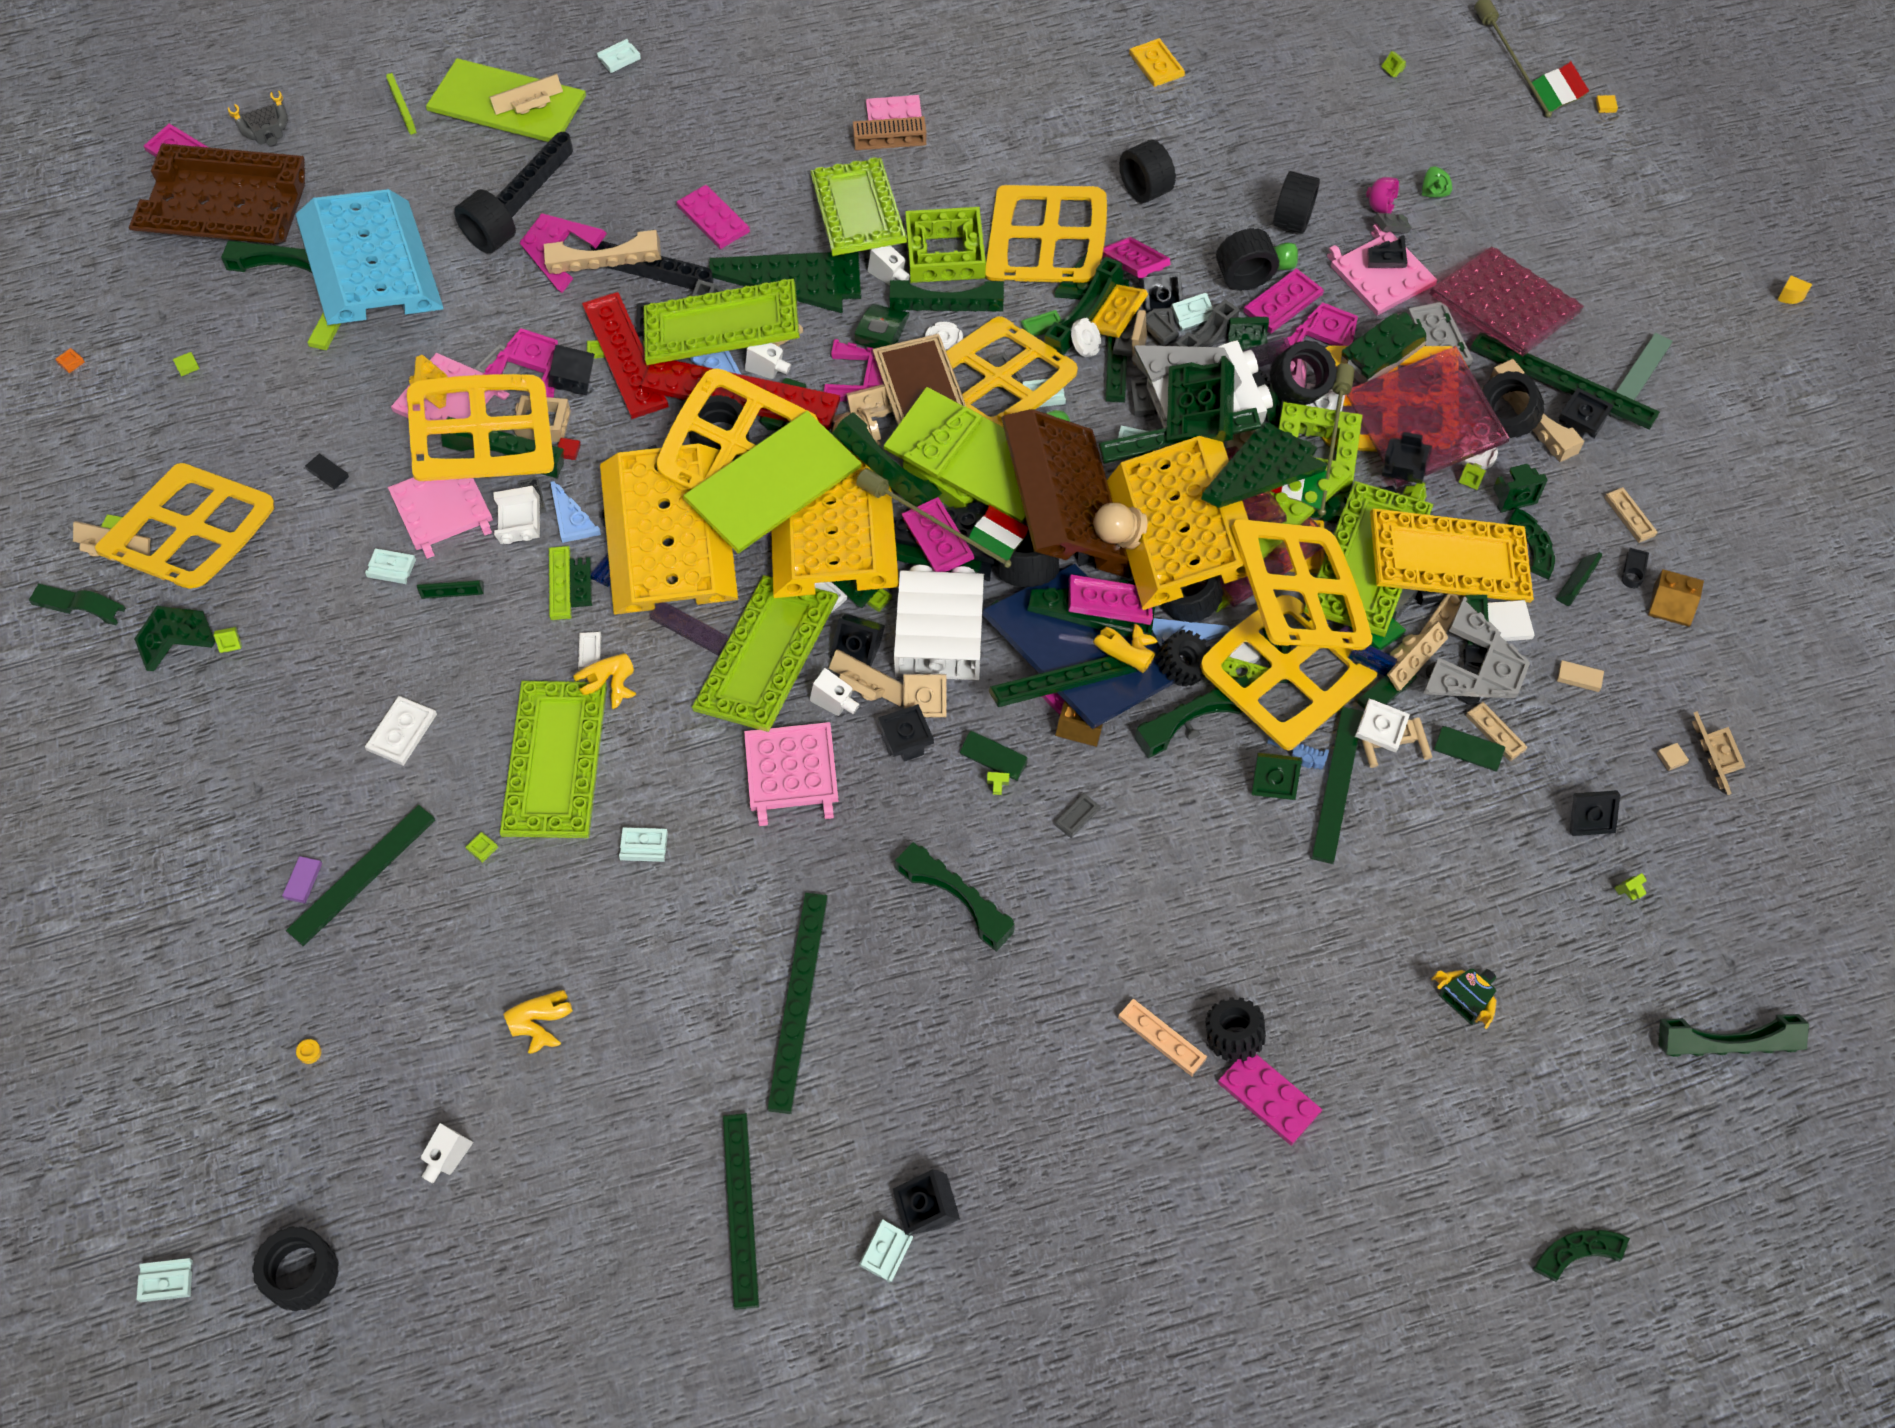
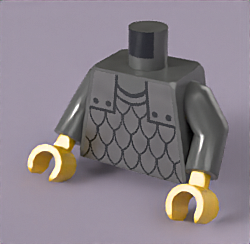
M279 90L280 96L278 98H274L273 93H270L272 100L277 106L272 104L241 114V118L239 116V107L234 104L236 112H231L228 107V114L235 118L234 122L243 136L256 140L260 145L267 143L269 146H274L277 143V139L283 137L282 130L286 127L288 116L284 104L282 105L281 103L283 96Z

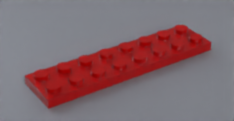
M619 292L582 303L631 419L668 408L665 395L642 391L641 385L650 365H647L645 362V350Z

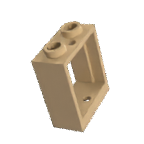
M521 395L520 402L516 404V415H526L527 410H531L530 396ZM546 397L548 412H556L554 424L550 426L551 441L559 442L560 438L565 437L571 413L568 399ZM513 429L516 436L535 440L533 429Z

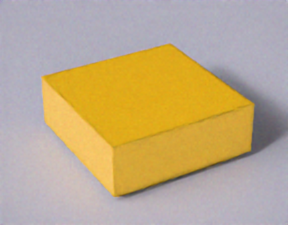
M1597 95L1598 113L1617 112L1618 106L1615 95Z

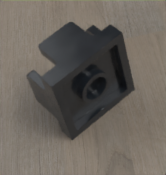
M1577 388L1560 413L1559 421H1565L1567 423L1566 428H1573L1582 439L1585 432L1591 434V437L1595 439L1614 405Z
M1408 432L1402 433V439H1390L1385 454L1382 476L1422 484L1431 455L1432 445L1423 444L1422 435Z
M919 704L878 717L883 741L890 756L896 757L902 754L903 760L908 761L923 756L924 747L934 744V738Z

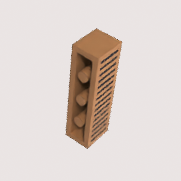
M922 116L853 121L855 150L926 145L925 118Z

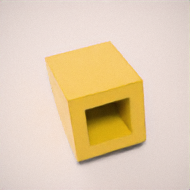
M1791 275L1778 301L1787 304L1799 303L1805 299L1813 284Z

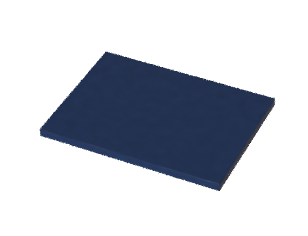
M1076 564L1059 571L1056 578L1041 586L1027 587L983 610L982 615L1039 674L1110 656L1093 643L1096 636L1101 635V630L1027 611L1032 590H1046L1048 588H1056V590L1068 589L1070 575L1088 577ZM1122 636L1132 646L1133 638ZM1151 644L1144 647L1153 651L1155 656L1144 673L1138 671L1057 693L1094 729L1174 684L1175 680H1168L1169 675L1162 673L1164 668L1158 665L1161 659H1157V654L1160 652L1158 651L1159 647L1156 644Z

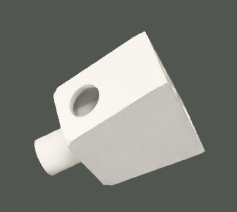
M892 246L871 249L867 272L890 285V280H909L910 274L904 271V257Z
M772 343L747 348L745 370L773 379L778 371L787 375L791 364L782 360L783 350Z
M824 668L813 683L810 701L837 716L844 709L855 714L860 706V703L851 698L852 687Z
M440 1123L421 1156V1159L428 1163L421 1177L434 1183L441 1171L448 1175L452 1174L474 1142Z

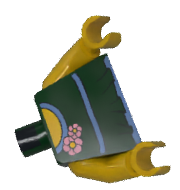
M1472 968L1467 971L1457 970L1446 973L1438 971L1431 978V980H1436L1439 983L1438 989L1443 987L1439 997L1469 1024L1473 1026L1475 1022L1481 1021L1485 1024V1029L1489 1027L1495 1016L1497 1002L1493 996L1496 989L1491 985L1496 980V975L1491 970L1485 969L1481 974Z

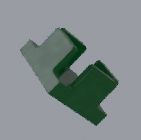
M1529 464L1510 468L1509 472L1514 480L1513 482L1506 484L1502 476L1497 477L1493 489L1499 499L1497 507L1500 513L1514 510L1516 507L1522 508L1537 504L1548 481L1545 474L1539 475L1536 468L1531 469Z

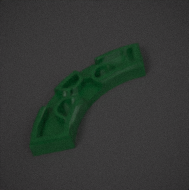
M1516 507L1508 524L1525 526L1526 541L1530 546L1533 557L1530 572L1549 580L1555 565L1553 543L1548 533L1537 524L1538 521Z
M1581 1230L1570 1233L1551 1244L1537 1260L1533 1271L1557 1282L1561 1273L1569 1264L1584 1257L1601 1256L1620 1262L1623 1259L1630 1238L1606 1230Z

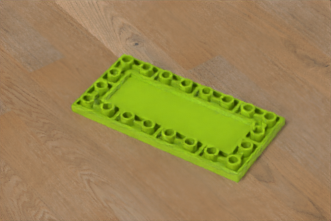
M457 58L427 103L426 109L437 114L549 142L557 133L565 132L586 97L585 90L561 85L563 92L549 96L551 102L546 103L547 105L542 108L534 107L524 114L516 113L512 109L496 115L490 96L540 79Z
M873 157L866 161H852L844 165L835 164L827 168L817 167L815 170L810 171L832 256L907 243V237L881 158Z
M783 279L772 283L745 286L732 290L727 289L716 293H706L705 295L689 296L682 299L644 305L646 364H656L800 338L794 279Z
M926 387L884 444V450L904 460V454L908 451L911 452L918 443L929 438L937 428L943 427L946 421L963 409L964 406ZM982 416L981 423L938 479L988 506H993L1023 524L1026 516L1004 427Z
M806 411L684 494L683 499L739 554L858 470L862 463Z
M1354 481L1334 536L1351 570L1371 633L1385 637L1403 589L1376 585L1370 511L1374 508L1430 515L1434 504ZM1326 554L1317 578L1337 580ZM1318 593L1325 618L1352 627L1343 595ZM1307 606L1304 609L1305 613H1309Z
M763 575L692 706L693 711L769 732L838 600L837 593L815 588V595L774 598L773 577Z
M521 681L500 827L501 837L589 838L607 692L606 682L596 692L582 695L579 689L589 684V682Z

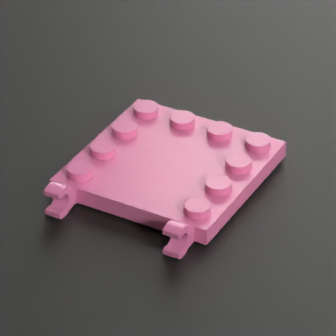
M1378 224L1373 225L1375 230L1371 232V235L1376 239L1343 256L1339 248L1334 245L1329 248L1331 253L1327 254V257L1332 261L1330 267L1378 316L1435 286L1437 279L1407 248L1406 268H1368V248L1381 245L1388 240L1390 243L1398 240L1392 232L1385 233Z
M438 353L430 360L441 371L445 372L448 377L484 374ZM409 386L391 406L393 412L408 418L407 389ZM487 390L484 393L485 405L493 395L506 400L510 394L506 390ZM468 392L447 393L446 407L441 409L428 399H424L426 420H446L447 417L464 419L471 415ZM420 404L413 405V411H420Z
M413 477L388 487L415 549L419 550L422 548L427 559L435 556L430 546L434 543L477 526L481 527L484 536L492 533L488 522L493 519L474 478L417 481Z
M830 722L771 728L769 732L762 730L744 731L751 811H757L759 826L768 825L767 809L822 803L825 819L834 818L832 802H839Z

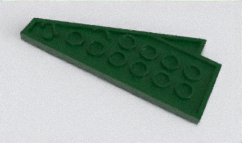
M859 251L832 256V252L709 258V268L712 270V275L715 279L744 287L777 282L783 279H794L798 302L837 313H843V299H861Z
M1262 422L1261 428L1251 435L1205 489L1201 499L1221 508L1322 473L1326 470L1328 464L1313 457L1317 447L1309 441L1301 440L1290 432L1276 428L1271 423Z

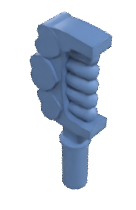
M1269 736V739H1268V742H1267V743H1268V744H1271V745H1274V746H1277V747H1280V746ZM1299 744L1294 749L1289 750L1292 752L1291 756L1302 758L1301 766L1318 768L1320 770L1323 769L1329 753L1327 749L1323 752L1318 749L1314 750L1313 747L1309 748L1307 745L1304 746V744Z

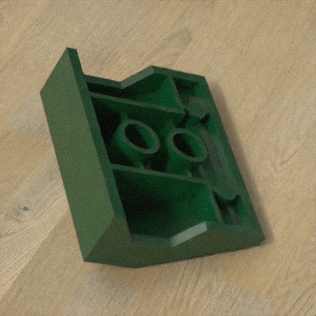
M1221 356L1218 363L1208 365L1190 362L1169 366L1166 438L1168 442H1183L1197 436L1221 442L1233 440L1235 366L1226 356Z

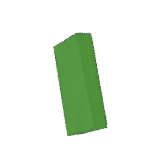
M1054 310L1022 320L1021 326L1025 331L1036 337L1045 334L1054 322L1059 323L1062 320L1057 311Z

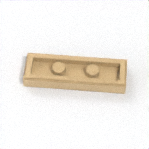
M1623 487L1605 495V500L1638 543L1656 536L1658 533Z
M1481 702L1467 712L1466 717L1489 741L1505 746L1503 755L1509 761H1512L1526 751L1527 746L1484 702Z

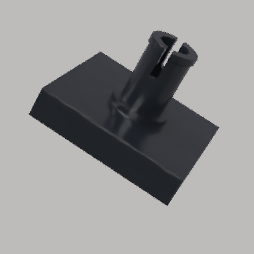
M1618 790L1574 793L1569 830L1571 835L1616 833L1621 795Z

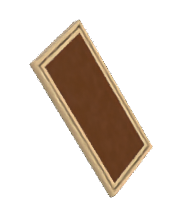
M939 334L873 349V355L886 388L897 425L901 423L926 387L964 407L966 406Z

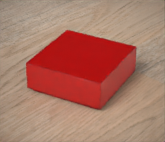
M560 438L558 447L564 449V459L576 460L581 446L580 440Z

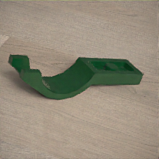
M39 583L29 598V602L35 606L68 614L72 610H83L94 614L105 623L112 625L118 624V621L114 619L116 612H124L126 609L123 605L92 591L80 590L75 593Z

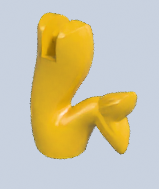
M1134 624L1132 646L1117 631L1110 627L1102 629L1101 635H1097L1093 643L1106 654L1144 673L1155 656L1153 651L1144 646L1155 644L1158 641L1153 636L1144 634L1141 627Z
M625 653L597 661L573 675L575 682L585 678L589 682V684L579 689L582 695L596 692L612 675V709L617 708L623 698L629 699L636 695L634 691L624 686V681L634 672L632 662Z
M565 990L524 1001L503 1013L513 1037L522 1035L532 1037L528 1050L529 1054L539 1051L543 1046L556 1047L561 1044L551 1033L545 1031L543 1027L531 1020L553 1021L569 1015L573 1011L571 1003H562L568 998Z

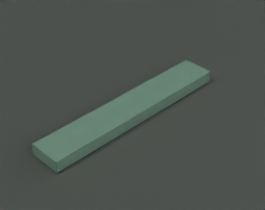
M1655 332L1616 392L1635 400L1673 341ZM1611 412L1609 413V415L1622 421V417Z

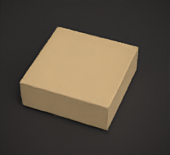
M1678 743L1660 749L1657 752L1658 757L1668 771L1683 766L1689 761Z

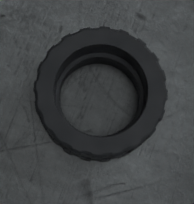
M1154 139L1147 140L1123 151L1120 156L1119 170L1121 179L1128 193L1138 202L1147 203L1173 190L1176 182L1175 167L1168 151L1160 142Z
M1294 171L1288 172L1275 210L1273 220L1275 227L1301 234L1305 232L1317 198L1320 179Z
M479 189L454 208V215L459 228L468 240L482 252L493 253L516 234V227L510 213L500 200L487 190Z
M1249 228L1233 233L1220 244L1216 253L1217 263L1228 287L1234 290L1255 289L1270 280L1279 268L1280 261L1267 232L1261 229Z
M1305 340L1291 345L1278 355L1271 365L1270 383L1272 384L1273 391L1280 399L1287 403L1310 405L1327 394L1336 381L1337 367L1332 354L1326 347L1315 341ZM1292 358L1304 360L1312 367L1316 378L1314 389H1306L1296 383L1290 370Z
M1518 371L1499 373L1489 379L1479 394L1478 405L1482 417L1491 431L1501 437H1522V435L1528 434L1531 430L1535 429L1542 420L1544 400L1534 380L1526 374ZM1513 391H1521L1529 395V403L1521 414L1507 419L1494 415L1495 404L1503 395Z
M710 396L699 412L698 417L711 424L724 422L734 426L743 406L737 400L728 396ZM689 431L691 444H702L721 450L720 444L694 431ZM749 431L746 435L747 441H749Z
M1029 529L1025 539L1013 552L1009 568H1006L1005 564L997 560L999 577L1004 582L1013 586H1041L1056 578V575L1059 573V558L1034 552Z
M1192 560L1190 565H1196L1200 560ZM1219 575L1204 580L1207 584L1199 593L1162 604L1163 609L1173 619L1189 623L1201 621L1211 616L1222 602L1223 590Z
M292 1226L276 1231L275 1234L270 1235L261 1244L257 1254H255L254 1265L252 1266L254 1282L263 1295L282 1309H289L291 1311L310 1309V1307L321 1303L320 1301L330 1294L329 1292L336 1284L335 1281L339 1273L336 1253L320 1235L306 1227ZM301 1248H311L314 1250L317 1261L311 1277L303 1285L295 1289H280L276 1285V1271L284 1257L292 1251Z

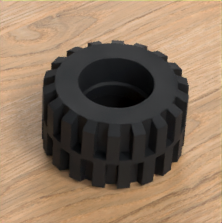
M1231 997L1228 1001H1225V999L1220 1000L1219 1005L1215 1003L1212 1006V1010L1207 1012V1018L1205 1019L1207 1042L1209 1043V1048L1214 1050L1216 1056L1222 1055L1223 1060L1232 1059V1062H1237V1059L1246 1061L1247 1057L1253 1058L1256 1056V1052L1260 1053L1262 1045H1265L1266 1032L1263 1012H1260L1258 1005L1254 1006L1252 1001L1248 1000L1246 1002L1244 998L1239 997L1238 1000H1234V997ZM1231 1027L1245 1028L1243 1031L1240 1032L1227 1031V1029Z

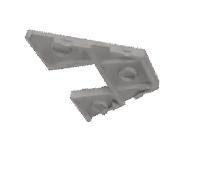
M1134 346V350L1151 383L1168 376L1169 366L1190 362L1208 365L1218 363L1221 356H1226L1230 360L1225 348ZM1236 369L1234 370V392L1242 384Z
M1464 597L1449 632L1488 649L1479 673L1476 675L1438 658L1423 694L1516 698L1530 662L1518 652L1512 643L1509 645L1500 636L1501 632L1491 622H1488L1481 612L1477 613L1466 602L1467 598Z

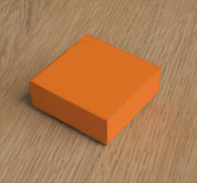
M71 348L55 359L57 364L68 373L85 363L83 358Z

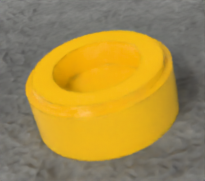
M313 1039L303 1040L296 1048V1056L305 1064L316 1062L322 1053L320 1045Z

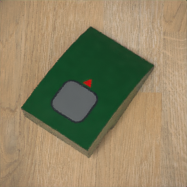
M872 304L863 315L854 333L855 343L872 348H880L898 343L910 315L909 312Z

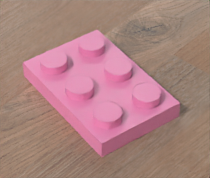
M919 95L866 99L868 120L922 117Z

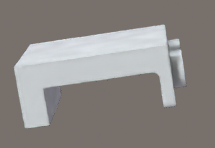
M528 486L494 492V500L498 505V530L494 531V535L500 544H511L516 541H530L534 538H540V496L535 488Z

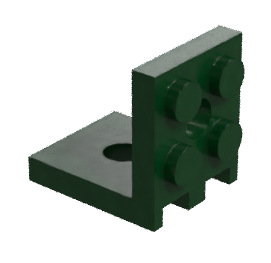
M163 606L155 607L134 638L146 671H155L173 644L212 648L216 643L203 611Z

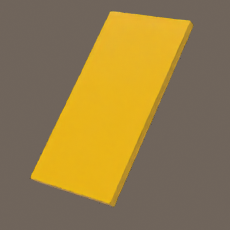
M1374 508L1370 511L1377 586L1464 596L1487 595V598L1525 600L1528 603L1534 600L1525 526Z

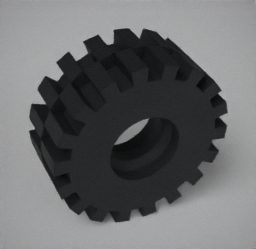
M1185 630L1177 631L1165 640L1158 649L1160 652L1157 654V659H1161L1158 665L1159 667L1163 666L1162 673H1167L1169 675L1167 679L1170 681L1174 679V684L1176 685L1182 683V687L1193 686L1205 677L1200 665L1204 655L1211 647H1206L1205 643L1207 641L1205 639L1200 640L1199 637L1201 635L1198 633L1193 635V631L1190 630L1187 632ZM1180 653L1188 659L1189 665L1182 661Z

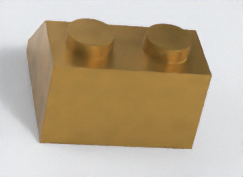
M1662 569L1654 584L1648 616L1690 627L1701 598L1704 580Z
M1064 701L1055 736L1097 747L1103 724L1092 729Z

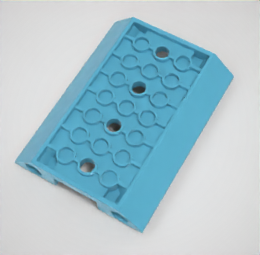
M390 189L316 197L296 213L297 223L327 325L366 320V309L402 304L405 315L443 310V304L408 200ZM370 261H375L376 263H375V264H370V263H368V262H370ZM382 288L384 291H377V289Z

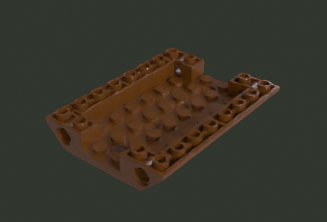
M161 143L151 169V173L156 180L149 200L139 199L129 225V230L274 244L285 242L305 186L304 156Z
M1034 409L1001 417L1034 552L1063 560L1069 559L1076 552L1094 556L1098 570L1129 578L1130 567L1126 549L1118 544H1109L1096 535L1093 526L1095 513L1103 505L1113 503L1093 429Z

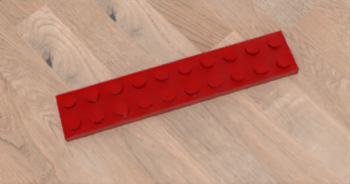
M675 360L650 364L641 388L642 391L687 400L704 374L713 368ZM732 373L815 414L818 422L827 430H830L840 403V395ZM723 387L716 388L711 396L721 395L735 399L738 403H741L743 408L747 402L745 398ZM761 408L757 414L758 416L790 422L788 419L766 408Z

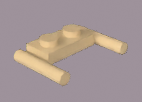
M1414 718L1413 720H1408L1400 745L1414 743L1415 740H1418L1424 760L1431 759L1432 754L1421 719ZM1362 740L1370 768L1377 767L1378 762L1374 748H1380V746Z

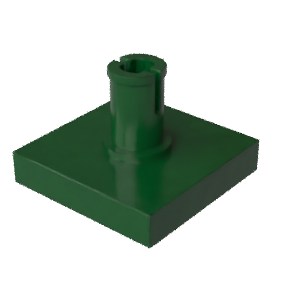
M1257 752L1251 790L1252 795L1296 800L1302 758Z

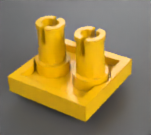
M421 354L416 357L415 373L409 377V383L411 385L416 381L446 378L448 375ZM447 393L425 397L439 409L446 407Z

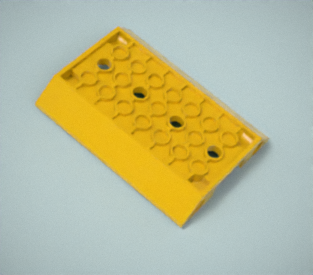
M1197 436L1121 462L1107 479L1113 503H1121L1128 508H1138L1147 516L1146 534L1142 533L1138 541L1141 542L1140 545L1134 549H1126L1143 610L1182 598L1181 587L1218 575H1222L1224 584L1247 577L1231 528L1232 523L1237 519L1249 520L1243 501L1241 500L1218 508L1201 499L1205 489L1229 462L1224 444L1221 441ZM1163 465H1170L1167 469H1161ZM1175 495L1180 496L1179 499L1175 501L1170 500L1171 497ZM1184 527L1190 528L1187 532H1180ZM1192 560H1200L1198 564L1190 565Z
M702 444L682 445L676 459V464L705 478L720 450ZM662 448L616 453L600 464L614 615L656 610L655 603L696 599L697 605L738 600L733 549L683 499V495L690 490L664 478L655 470ZM680 474L678 477L688 483L691 478ZM667 501L670 503V506L662 509L659 507V504ZM670 538L674 540L671 546L663 545L665 539ZM675 576L678 578V581L675 584H668L667 579Z
M856 455L854 456L862 463L858 470L771 530L774 598L815 595V583L856 580L857 591L899 587L892 497L886 494L876 498L857 486L856 482L859 474L866 468L871 471L873 470ZM830 501L835 502L834 504H830V505H829V504H826L827 502H830ZM830 531H836L835 534H828ZM833 561L839 562V563H837V564H835V565L829 564L830 562H833Z

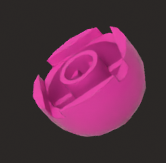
M1382 177L1377 179L1372 187H1368L1366 197L1369 198L1371 209L1377 213H1392L1395 206L1392 203L1394 198L1397 199L1399 180L1392 177Z

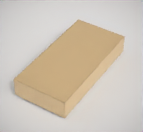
M1562 660L1559 666L1557 682L1599 692L1602 686L1604 671Z

